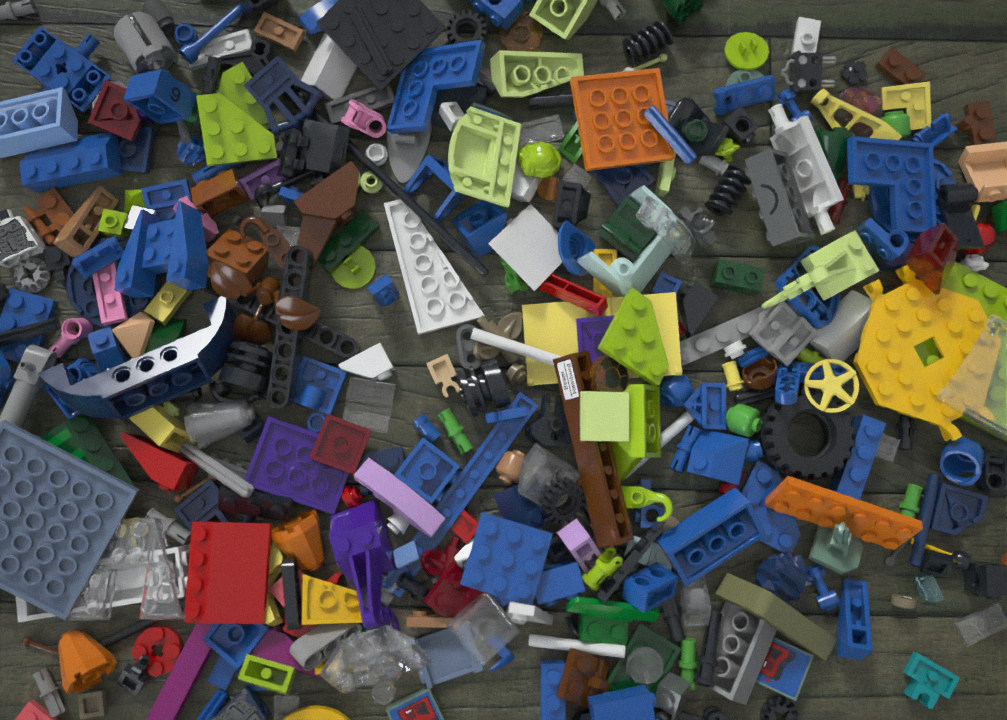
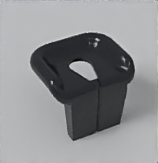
M689 97L680 99L668 116L669 123L697 156L715 155L721 142L730 130L727 125L711 122L696 102ZM686 120L694 132L692 138L682 131V124Z

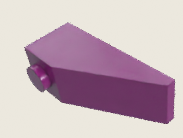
M268 625L269 630L253 650L252 656L294 667L296 672L321 679L323 675H315V669L304 670L290 654V648L294 642L286 634L281 633L282 629Z

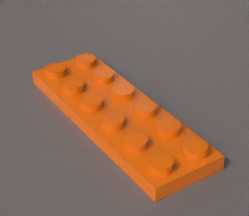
M787 476L765 498V507L776 512L785 513L800 520H806L830 529H834L835 524L840 525L841 522H844L846 527H849V533H852V536L860 538L865 542L881 545L886 549H897L922 530V521L790 476Z

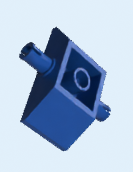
M39 26L12 59L16 65L43 85L44 89L41 92L63 87L67 92L71 105L83 113L87 111L101 91L104 81L112 80L109 74L88 59L96 47L101 44L89 33L77 48L72 49L42 26Z

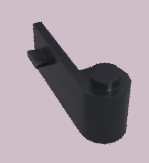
M972 183L944 184L938 190L939 206L954 250L984 247L971 210L972 205L978 198V190Z

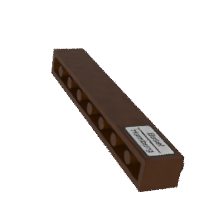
M589 351L577 352L553 359L597 547L614 546L634 540L611 441H580V392H599Z

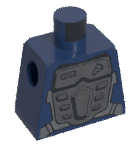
M247 685L211 720H268L272 714L259 692L253 691Z

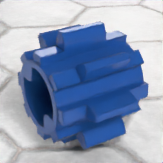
M194 135L190 136L191 141L184 144L180 140L177 144V157L183 163L185 162L190 166L192 164L195 165L196 162L201 163L206 157L204 143Z

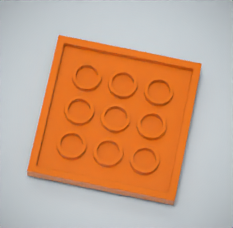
M660 68L576 76L570 79L585 171L675 159L673 148L644 116L645 111L654 105L669 122Z

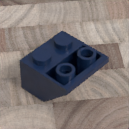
M542 474L493 494L502 518L537 529L552 522L539 506L541 505L539 498H542L540 492L546 491L544 488L546 483Z

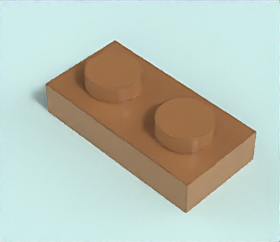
M266 12L263 13L254 29L256 35L296 53L305 36L304 30Z
M413 610V614H408L407 627L455 628L456 615L441 617L438 614H427V610Z

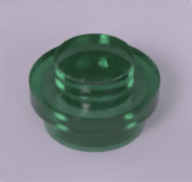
M695 119L687 123L685 136L688 140L700 142L707 136L708 128L702 120Z

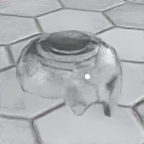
M642 646L634 649L628 656L626 672L636 683L651 684L657 682L663 675L664 661L655 649Z

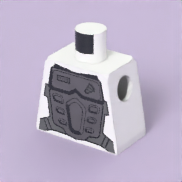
M12 210L0 211V265L9 269L20 263L19 260H25L28 257L34 258L43 254V250L47 249L33 225L21 216L14 217Z

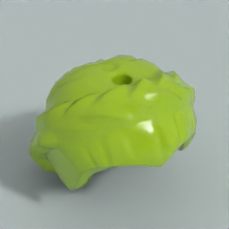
M537 142L527 144L525 147L517 150V159L519 165H521V171L530 178L536 176L543 180L554 176L562 166L560 153L549 143Z

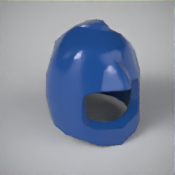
M960 437L955 441L950 440L941 452L940 469L949 480L959 485H973L982 474L985 457L984 450L978 442L967 437ZM963 472L975 473L968 478L960 476Z

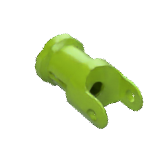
M614 547L606 549L596 559V564L591 570L581 576L584 582L595 591L623 563L621 557L613 558L616 554Z

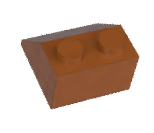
M233 169L223 170L216 177L210 180H202L195 187L191 188L194 206L203 214L208 213L210 218L249 200L244 187L239 181V176Z

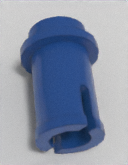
M421 414L412 422L415 426L414 429L417 428L432 443L441 433L427 419L428 416L425 417Z

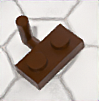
M990 101L965 105V117L954 125L958 128L955 132L968 131L970 146L997 143Z

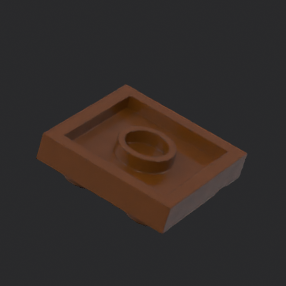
M570 648L556 697L589 708V696L602 694V691L608 692L610 682L605 681L610 662L578 649Z

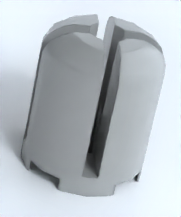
M144 12L131 13L136 23L135 27L127 15L121 18L114 27V37L135 73L138 75L158 69L169 72L168 68L173 64L174 60L178 62V55L154 17Z

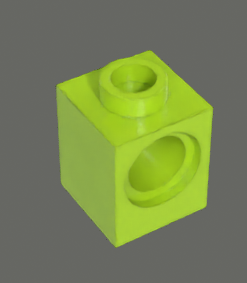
M103 209L98 228L99 232L108 237L115 236L129 239L133 229L124 228L128 218L127 213Z

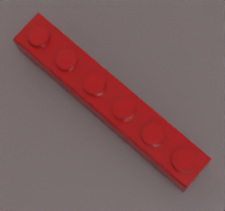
M551 274L538 287V289L597 316H601L608 308L605 296L554 274Z

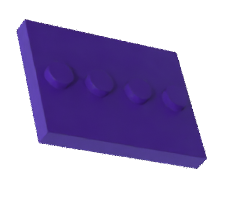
M268 416L244 480L256 489L278 496L290 497L295 502L334 514L349 473L309 458L319 433Z

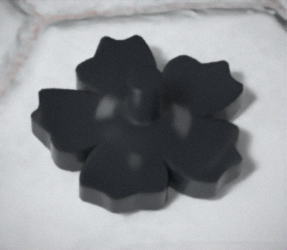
M853 59L847 60L843 66L844 69L840 71V76L844 80L848 79V84L852 86L858 84L859 81L864 82L868 77L867 71L863 70L866 67L864 61L854 63Z

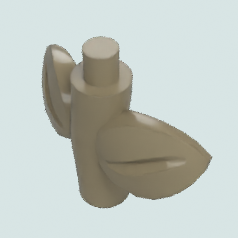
M514 312L504 316L499 320L498 325L493 320L488 321L484 315L476 320L482 327L480 330L511 340H516L521 335L523 329V315L521 312ZM479 341L475 342L473 349L474 356L481 361L496 358L500 352L508 364L511 365L521 356Z

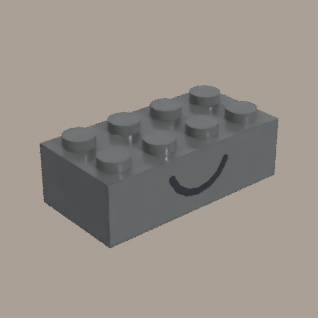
M769 148L745 159L747 166L745 167V172L754 187L752 188V194L759 203V215L766 225L768 242L773 247L790 248L815 238L788 154Z

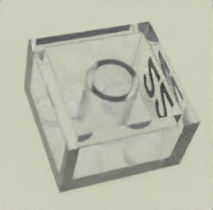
M482 592L446 624L474 661L483 666L520 632L493 596L486 592Z

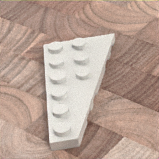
M400 199L384 203L418 335L477 320L484 315L420 218Z

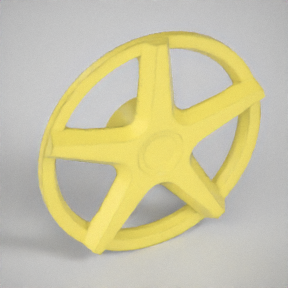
M825 359L817 362L809 369L805 377L804 389L808 400L813 406L824 412L835 413L843 411L854 404L859 392V381L856 371L845 362L837 359ZM830 363L838 364L848 372L836 377L833 374ZM823 365L825 378L823 380H809L812 372L817 367ZM851 378L854 383L852 397L842 388V385ZM808 387L821 389L823 397L820 405L813 400ZM834 395L846 402L845 405L838 408H827Z

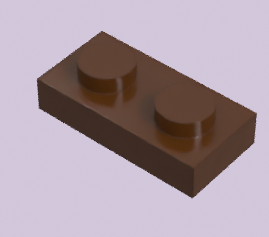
M893 47L875 65L876 68L898 85L920 83L926 76L925 72Z

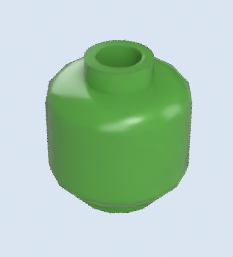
M904 110L884 113V117L880 118L902 135L901 141H903V138L910 136V116L904 114Z
M737 404L731 407L725 417L728 429L744 437L753 436L755 432L761 430L763 425L759 410L744 404Z

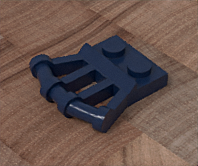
M276 56L243 85L264 109L275 137L289 129H298L304 119L313 116L312 113L319 99H322L324 93L299 80L279 56ZM294 84L312 93L306 106L291 89ZM285 92L301 109L294 116L278 99ZM274 102L289 120L276 124L270 105Z
M214 479L208 480L174 509L175 513L190 531L192 529V522H210L215 516L221 522L233 523L224 511L218 510V492L220 487ZM239 514L243 516L240 523H250L256 518L255 516Z

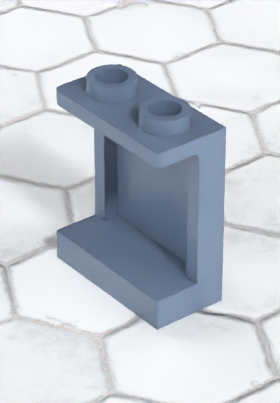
M469 620L456 624L455 628H443L415 638L413 641L414 646H411L413 658L415 661L419 660L421 669L418 670L421 683H426L428 689L433 688L435 684L472 671L477 673L484 670Z

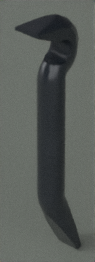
M304 169L273 185L268 183L260 184L254 191V198L262 209V193L264 191H269L270 194L278 193L281 186L288 188L313 176L314 171L317 173L319 171Z

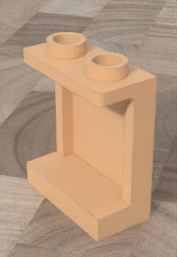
M1007 142L966 146L958 163L967 182L972 183L978 190L977 203L1007 199Z

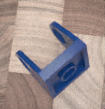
M428 155L411 177L404 191L408 195L413 194L435 173L452 189L433 216L439 223L468 195L455 191L450 177L449 165L441 158Z

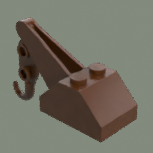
M352 161L293 201L298 212L303 217L297 245L312 251L314 255L313 269L336 226L338 227L341 224L345 226L355 218L353 215L357 211L361 180L360 172ZM252 216L244 219L239 227L241 237L246 239L245 228L248 225H256L260 230L263 245L277 264L285 269L287 252L291 246L284 236L276 229L267 225L259 217ZM303 251L298 252L296 255L298 263L302 262L305 258ZM297 274L293 281L300 285L302 278Z

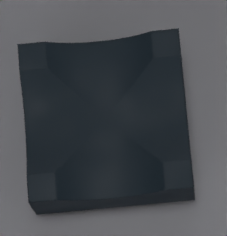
M468 86L440 90L431 116L432 125L449 129L439 114L442 103L457 102L464 114L467 113L466 111L471 107L472 103L484 106L487 98V88Z

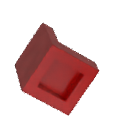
M463 510L461 516L450 529L467 544L475 537L479 521L466 510Z

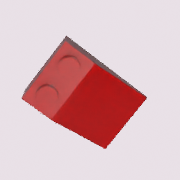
M121 433V439L149 477L159 483V488L168 492L172 490L179 492L181 489L190 488L199 470V466L183 455L160 447L153 440L140 434Z

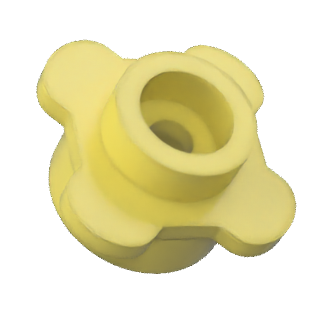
M852 184L854 199L861 198V201H864L865 195L869 194V186Z

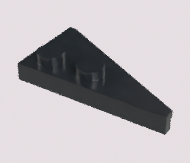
M656 524L622 558L623 563L612 576H608L599 585L597 597L604 603L621 586L623 579L627 575L630 576L637 569L638 565L636 563L662 532Z

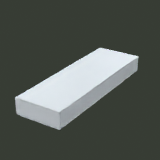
M245 29L214 38L199 51L198 59L192 65L189 64L190 69L194 71L206 67L208 56L220 58L224 55L250 52V47L253 43L250 31Z

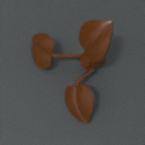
M214 260L212 262L211 285L219 295L228 299H237L240 294L247 297L257 291L256 295L260 305L254 318L252 319L247 315L241 314L233 322V332L239 341L259 346L265 345L270 341L272 336L270 327L266 323L257 320L264 305L272 303L274 300L276 315L281 316L280 321L282 325L289 329L304 330L317 320L321 307L313 306L302 299L292 296H285L279 300L281 285L278 280L267 277L262 283L258 282L252 288L251 281L240 271Z

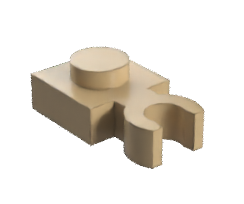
M448 354L426 363L435 384L443 383L442 393L446 398L449 397L447 388L453 386L457 393L460 392L458 384L451 379L457 376Z

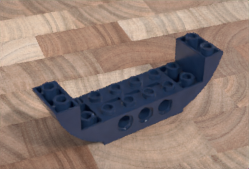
M223 296L214 298L203 304L212 324L210 327L200 329L196 333L179 338L170 344L153 349L149 353L132 358L123 364L106 369L102 373L85 378L80 382L76 380L63 363L52 366L38 374L68 407L78 413L104 419L119 418L120 421H123L212 382L211 377L229 359L226 353H232L233 351L229 347L230 341H237L233 332V322L237 317L227 298Z

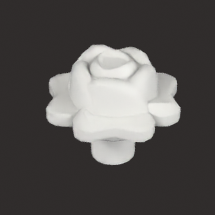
M976 254L966 255L965 259L959 262V264L976 273L989 267V263L983 260V256Z

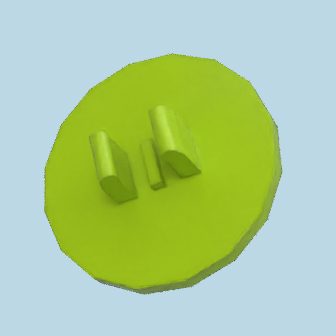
M742 32L729 38L726 42L724 53L725 58L732 66L748 71L763 66L768 59L769 48L764 39L757 34Z
M360 246L331 274L335 281L344 288H362L369 284L374 277L376 270L375 259L370 251Z

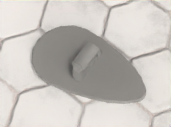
M431 120L428 131L391 134L387 131L390 165L400 183H407L423 161L432 132Z

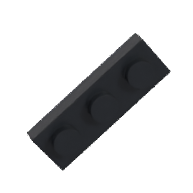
M221 486L218 492L219 511L284 522L290 521L293 498L255 491L252 492L250 497H242L226 486Z

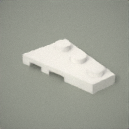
M510 602L507 607L506 618H511L510 623L524 625L527 621L548 625L553 623V615L543 612L542 609L536 606Z

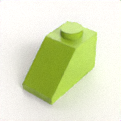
M247 654L238 680L270 691L289 695L296 669Z

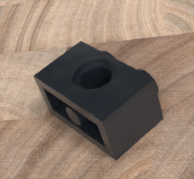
M970 562L969 567L963 571L964 590L974 592V596L985 597L988 600H1002V596H1007V565L990 562Z

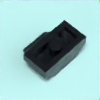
M559 180L552 226L561 227L565 220L576 226L577 223L587 218L591 194L583 188L582 183Z

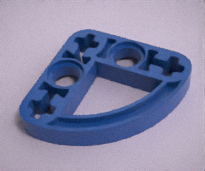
M813 245L803 250L777 278L776 288L779 293L784 290L783 287L787 285V280L791 278L797 282L796 279L803 276L797 272L796 265L803 269L804 275L807 274L801 260L818 251L819 247ZM810 289L791 300L789 298L786 300L813 328L822 329L829 325L836 316L840 302V292L826 299L825 304ZM800 296H804L807 299V306L801 303Z

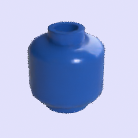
M684 374L680 376L669 375L659 385L660 401L670 408L681 407L693 393L691 380Z

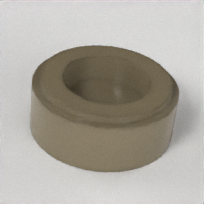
M892 594L891 603L897 607L915 609L917 599L906 595Z

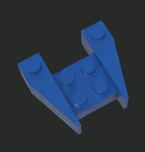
M178 201L175 219L164 221V219L141 209L118 265L114 290L135 299L151 297L154 292L156 274L166 272L167 282L185 290L206 288L209 264L201 212L182 201Z

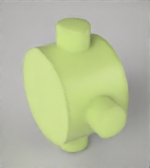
M170 401L163 403L164 407L162 409L173 417L179 416V407Z

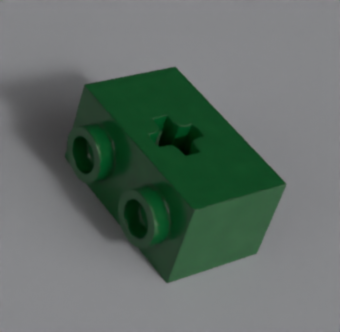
M719 259L713 266L710 287L755 296L761 292L765 269Z

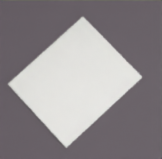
M531 204L488 243L534 291L562 263L558 251V232Z

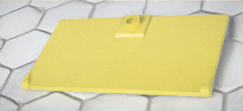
M676 292L644 295L652 302L669 364L664 376H680L683 370L681 367ZM624 297L607 298L608 308L601 316L615 315ZM567 301L522 305L525 344L559 356L577 353L576 319L601 316H597ZM526 357L528 386L558 383L554 366ZM611 360L610 367L607 370L599 367L600 364L592 365L596 381H598L597 379L605 380L608 369H618V367H611ZM627 368V375L620 376V373L617 370L619 374V379L620 377L627 376V378H641Z

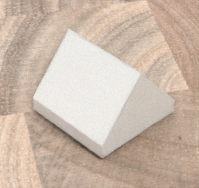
M445 102L440 105V116L449 130H454L459 119L465 114L457 102Z

